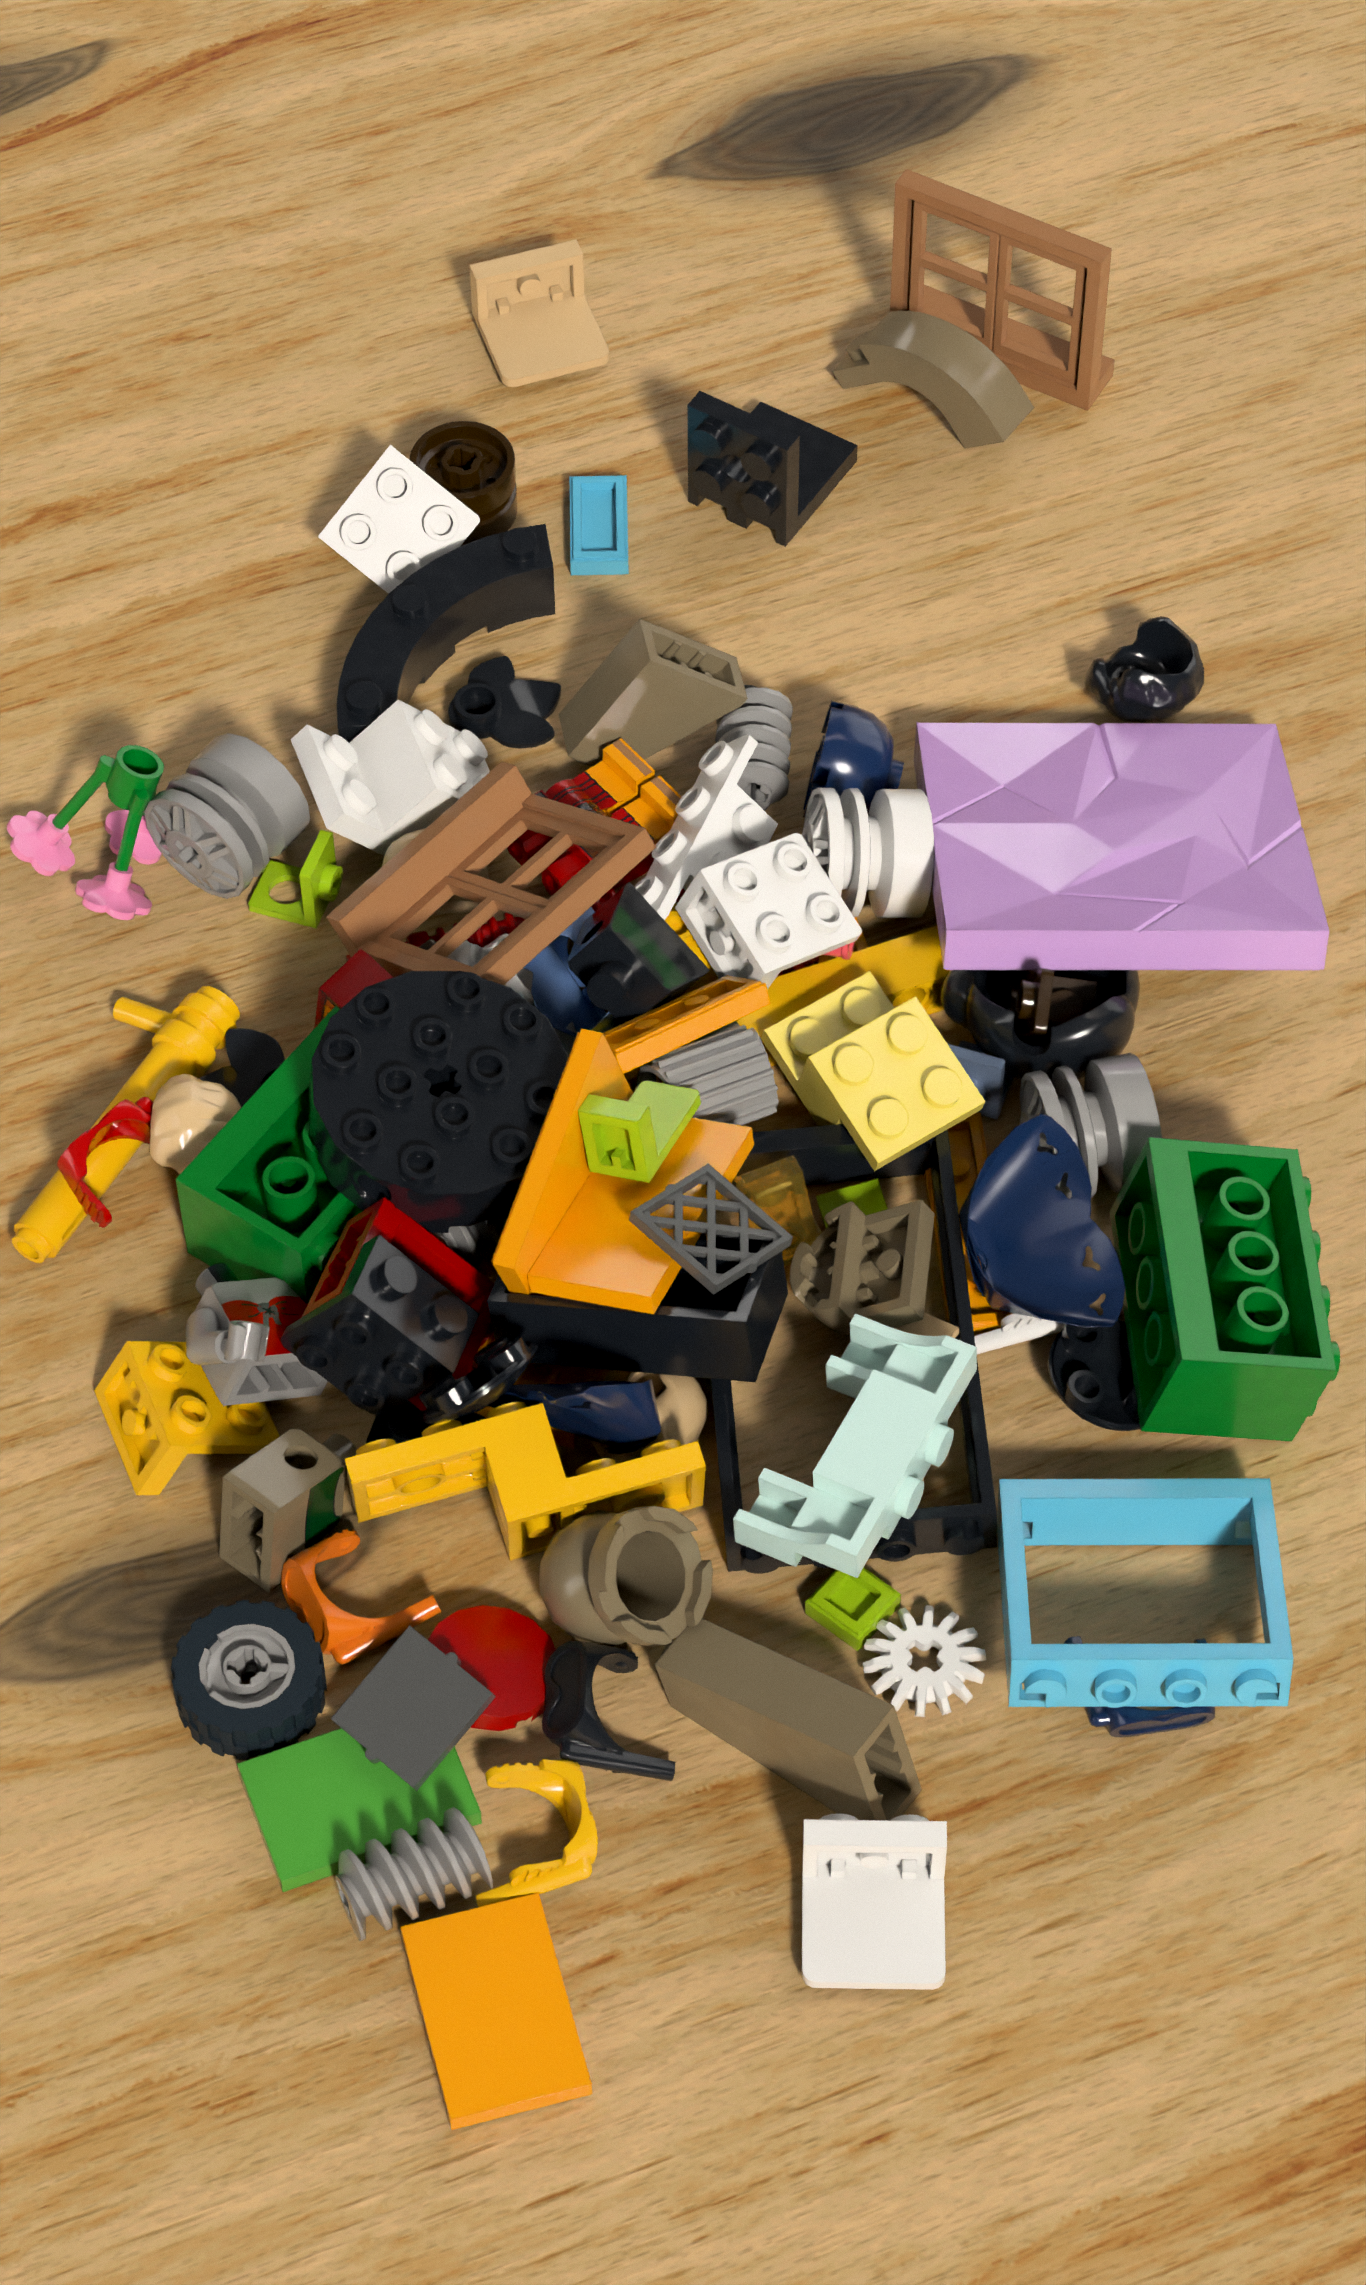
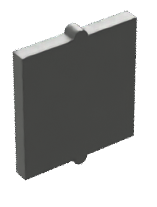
M409 1625L332 1716L331 1720L366 1748L365 1756L371 1763L381 1761L417 1791L496 1696L460 1667L461 1660L455 1653L450 1652L445 1655Z

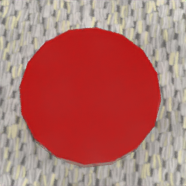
M480 1605L457 1610L437 1623L428 1641L445 1655L450 1652L455 1653L461 1660L460 1667L496 1696L471 1728L504 1731L516 1728L519 1721L527 1720L531 1716H533L531 1720L533 1721L543 1714L546 1690L545 1668L556 1648L551 1637L533 1619L509 1608Z

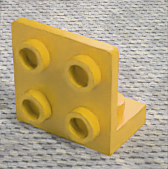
M126 1341L94 1390L136 1495H160L187 1454H255L280 1437L265 1401L228 1406L222 1405L201 1365L191 1363L187 1358L186 1342Z

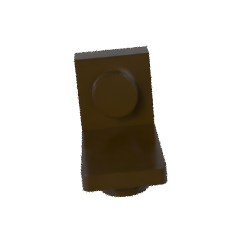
M1043 968L1019 972L1017 983L1010 982L1008 984L1004 1000V1008L1015 1012L1014 1029L1016 1035L1051 1040V1027L1061 1025L1094 1009L1097 982L1054 976V970Z

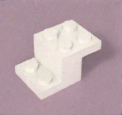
M400 700L393 703L350 743L339 735L334 734L330 736L308 724L290 739L326 828L384 856L392 842L406 833L427 828L490 772L485 758L488 756L487 750L475 734L466 729L459 731L443 723L432 711L427 709L420 711Z

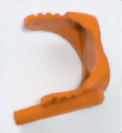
M348 1529L342 1530V1533L336 1532L331 1537L325 1538L321 1542L289 1558L284 1563L281 1573L282 1590L289 1607L293 1612L297 1613L298 1619L303 1624L307 1622L313 1629L315 1642L320 1643L322 1654H332L335 1661L342 1665L389 1642L393 1638L396 1639L404 1633L409 1625L413 1628L442 1612L433 1595L391 1616L381 1618L356 1616L332 1603L324 1595L317 1583L315 1564L346 1555L356 1549L360 1544V1537L353 1529L352 1531H348Z

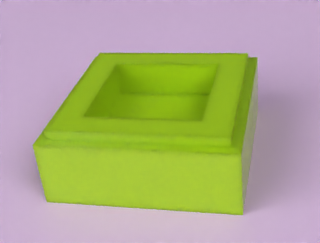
M864 1567L858 1578L835 1570L805 1601V1614L858 1652L865 1645L866 1639H870L878 1631L876 1628L877 1623L881 1619L887 1621L900 1607L901 1594Z

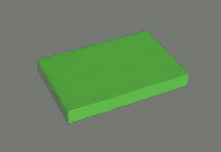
M342 1728L237 1763L241 1782L282 1892L339 1873V1853L347 1849L355 1853L360 1861L365 1864V1843L372 1839H377L391 1854V1834L397 1829L402 1828L407 1831L417 1843L418 1822L422 1819H431L444 1833V1812L450 1808L455 1807L472 1826L481 1824V1811L455 1746L417 1791L381 1761L371 1763L365 1756L366 1748Z

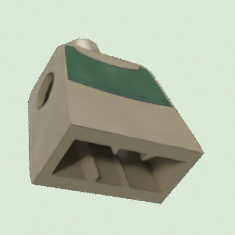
M290 1429L223 1476L219 1557L265 1591L271 1593L281 1583L284 1563L301 1551L321 1542L338 1525L342 1517L345 1477L347 1476L345 1458L356 1455L357 1449L354 1444L340 1434H333L321 1444L301 1429Z

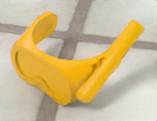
M542 1759L538 1765H533V1763H526V1765L514 1763V1765L509 1766V1763H506L502 1767L497 1768L496 1765L490 1768L485 1773L487 1786L498 1789L522 1788L535 1792L549 1800L560 1812L566 1823L569 1843L564 1847L561 1859L519 1866L509 1873V1883L475 1895L478 1907L538 1892L540 1895L590 1877L592 1874V1864H594L597 1856L598 1837L592 1812L589 1810L584 1776L579 1763L569 1760Z

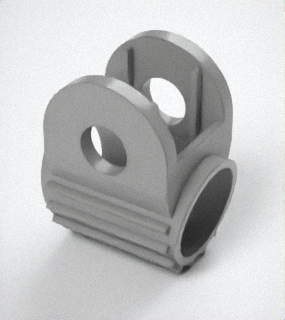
M736 1021L639 1066L637 1087L643 1081L656 1082L657 1075L664 1084L698 1090L701 1104L692 1118L742 1126L777 1112L779 1104L777 1096L778 1087L775 1084L774 1071L771 1068L768 1054L765 1051L760 1036L754 1028L747 1029L745 1025L740 1026Z

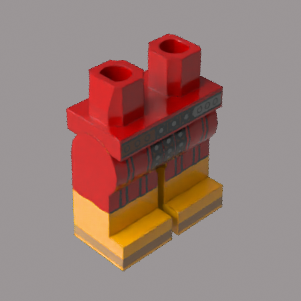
M622 738L603 749L602 761L573 779L555 783L546 792L540 790L535 793V795L644 827L655 845L670 831L678 816L675 811L676 805L682 797L660 775L655 777V770ZM526 830L507 849L509 854L522 866L553 837ZM575 844L570 846L541 872L542 883L546 891L552 896L600 852ZM652 852L616 883L612 889L621 887L647 873L654 861Z

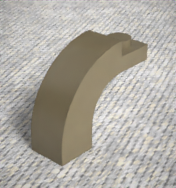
M889 312L872 331L858 336L847 346L846 351L848 354L832 371L843 389L879 382H895L918 391L942 412L964 448L1004 442L1034 409L1015 376L988 347L958 326L936 316L921 312Z

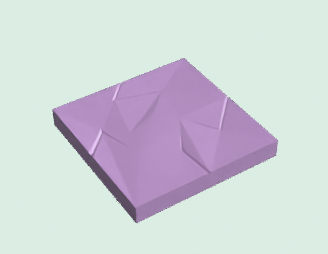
M916 722L914 766L917 787L922 789L927 796L932 813L934 832L932 892L943 969L1324 970L1329 927L1304 830L1301 827V819L1276 724L1103 723L1097 725L1095 723Z

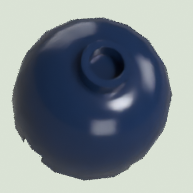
M831 700L821 731L825 736H822L819 749L816 751L803 807V818L806 816L810 796L813 790L817 788H834L839 798L843 790L858 788L864 796L869 815L871 802L876 791L880 789H898L902 776L904 762L893 759L894 739L886 724L869 711L854 705Z

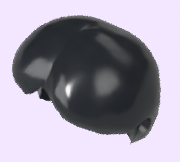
M950 970L943 981L941 1002L946 1014L955 1023L970 1031L976 1044L985 1054L1004 1059L1005 1072L1020 1080L1025 1073L1041 1070L1048 1075L1051 1081L1055 1068L1065 1065L1073 1070L1077 1079L1085 1077L1086 1066L1090 1060L1120 1055L1129 1043L1134 1028L1135 1012L1140 992L1138 970H1054V976L1097 982L1094 1009L1061 1025L1051 1027V1040L1017 1036L1014 1029L1015 1012L1004 1008L1008 984L1010 982L1017 983L1018 973L1029 970Z

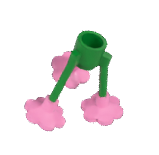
M138 745L122 747L117 752L115 759L106 755L101 756L94 773L58 814H50L46 817L41 812L29 811L26 816L15 815L9 820L7 831L13 838L10 844L13 854L21 861L30 862L33 868L44 876H52L57 870L68 871L75 864V856L69 848L72 841L68 833V822L105 782L109 799L117 807L123 809L109 813L105 821V830L111 835L109 847L117 855L116 862L110 863L107 875H96L93 879L79 880L76 884L75 892L83 898L82 905L87 909L99 913L106 912L116 919L131 920L135 915H148L151 911L152 902L144 896L145 891L143 888L130 883L133 868L129 864L132 856L139 863L150 865L158 862L162 855L147 829L144 813L148 803L156 796L157 786L164 770L162 760L153 751Z

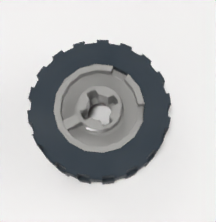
M249 1600L236 1601L235 1605L227 1607L221 1605L211 1609L209 1615L204 1618L199 1617L190 1625L191 1630L186 1636H181L176 1645L177 1655L172 1657V1685L180 1719L185 1728L189 1727L192 1738L200 1745L206 1744L211 1747L213 1753L223 1757L225 1754L236 1756L237 1760H249L250 1757L261 1756L299 1743L298 1739L305 1733L309 1734L315 1727L316 1717L318 1713L322 1714L326 1703L324 1691H327L323 1654L320 1643L315 1642L313 1629L307 1622L303 1624L298 1619L297 1613L288 1608L285 1610L275 1607V1603L263 1600L262 1603H249ZM251 1672L256 1673L255 1676L251 1677L250 1684L241 1683L240 1677Z

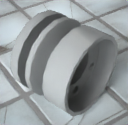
M230 733L215 737L190 762L186 774L175 776L169 782L166 790L159 792L148 803L144 812L147 829L156 847L171 866L190 883L211 895L226 899L239 896L249 886L252 879L258 877L265 870L270 861L269 858L279 856L305 830L310 821L308 802L299 784L286 767L265 748L246 737Z
M1132 1053L1090 1060L1085 1071L1084 1091L1073 1070L1066 1065L1055 1068L1051 1081L1048 1075L1041 1070L1025 1073L1021 1079L1020 1124L1040 1114H1045L1052 1117L1067 1131L1078 1146L1088 1170L1092 1186L1091 1198L1097 1191L1098 1167L1109 1188L1119 1193L1148 1137L1162 1138L1159 1115L1149 1079L1139 1058ZM1040 1133V1143L1037 1151L1057 1155V1149L1048 1145L1045 1134ZM1064 1173L1062 1180L1055 1188L1063 1192L1070 1199L1072 1193L1069 1187L1066 1186L1068 1173Z

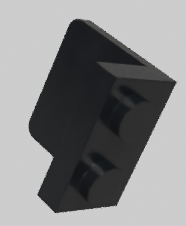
M378 1235L363 1245L341 1294L287 1326L280 1341L283 1347L295 1355L302 1365L321 1375L348 1396L355 1406L374 1415H383L423 1392L435 1382L454 1374L479 1317V1313L382 1236Z

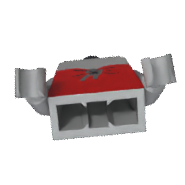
M224 1263L214 1264L204 1270L197 1278L195 1284L202 1298L186 1324V1356L191 1363L201 1365L222 1405L228 1406L321 1395L328 1381L317 1372L302 1365L293 1353L283 1347L280 1341L286 1327L300 1319L307 1307V1304L285 1281L276 1277L239 1281L229 1266Z

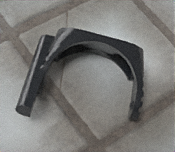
M568 1641L559 1646L550 1656L545 1668L546 1690L542 1729L546 1737L553 1744L560 1747V1758L562 1760L578 1762L582 1766L604 1769L606 1771L610 1770L612 1773H627L672 1781L676 1762L632 1753L619 1746L606 1732L594 1705L592 1679L596 1666H602L615 1673H629L638 1668V1656L636 1657L634 1652H628L624 1648L619 1649L585 1641Z

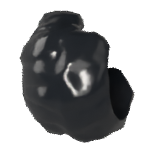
M1160 616L1140 622L1137 637L1133 644L1119 647L1105 661L1104 658L1094 659L1088 669L1084 683L1086 690L1094 693L1099 702L1105 705L1113 716L1123 722L1131 720L1141 723L1152 720L1160 721L1179 713L1186 705L1195 700L1204 684V667L1197 644L1170 618Z

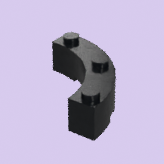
M546 524L513 528L509 531L486 536L460 546L431 561L410 575L384 598L370 614L356 635L345 659L339 680L336 704L339 736L350 743L397 700L409 704L418 684L425 683L438 667L456 653L455 645L472 633L486 626L488 633L516 622L555 614L554 568Z

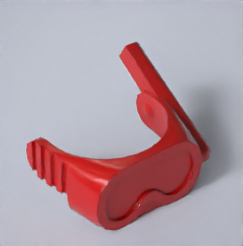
M142 1097L135 1103L128 1099L119 1102L96 1126L85 1131L74 1140L57 1162L60 1172L77 1197L80 1205L83 1206L86 1215L89 1214L91 1216V1220L94 1223H99V1227L105 1228L112 1222V1216L105 1205L83 1181L87 1175V1157L94 1149L112 1140L134 1139L150 1144L153 1101L149 1097Z

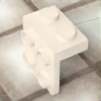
M829 1814L821 1817L819 1820L804 1819L802 1853V1979L805 1984L812 1988L934 1990L944 1983L946 1973L944 1877L947 1854V1821H929L927 1818L919 1815H900L892 1818L890 1821L858 1820L856 1817L848 1814Z

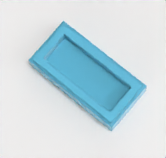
M627 475L569 476L571 576L629 574Z

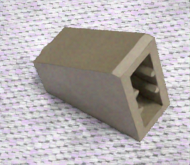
M639 619L559 713V719L568 756L583 765L594 766L602 761L603 749L620 738L643 759H646L736 710L748 698L737 657Z

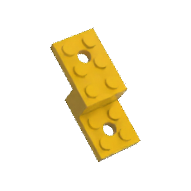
M511 1402L498 1406L487 1414V1419L461 1425V1422L458 1420L439 1422L423 1430L422 1437L396 1444L394 1439L372 1441L359 1447L356 1450L355 1456L345 1458L350 1494L358 1523L488 1486L510 1561L546 1551L554 1533L577 1518L598 1510L621 1513L635 1507L657 1506L682 1512L703 1506L706 1472L705 1461L698 1441L681 1445L679 1440L673 1439L655 1443L641 1452L642 1457L618 1464L612 1458L591 1461L576 1470V1476L566 1478L544 1404L540 1403L527 1407L525 1402Z

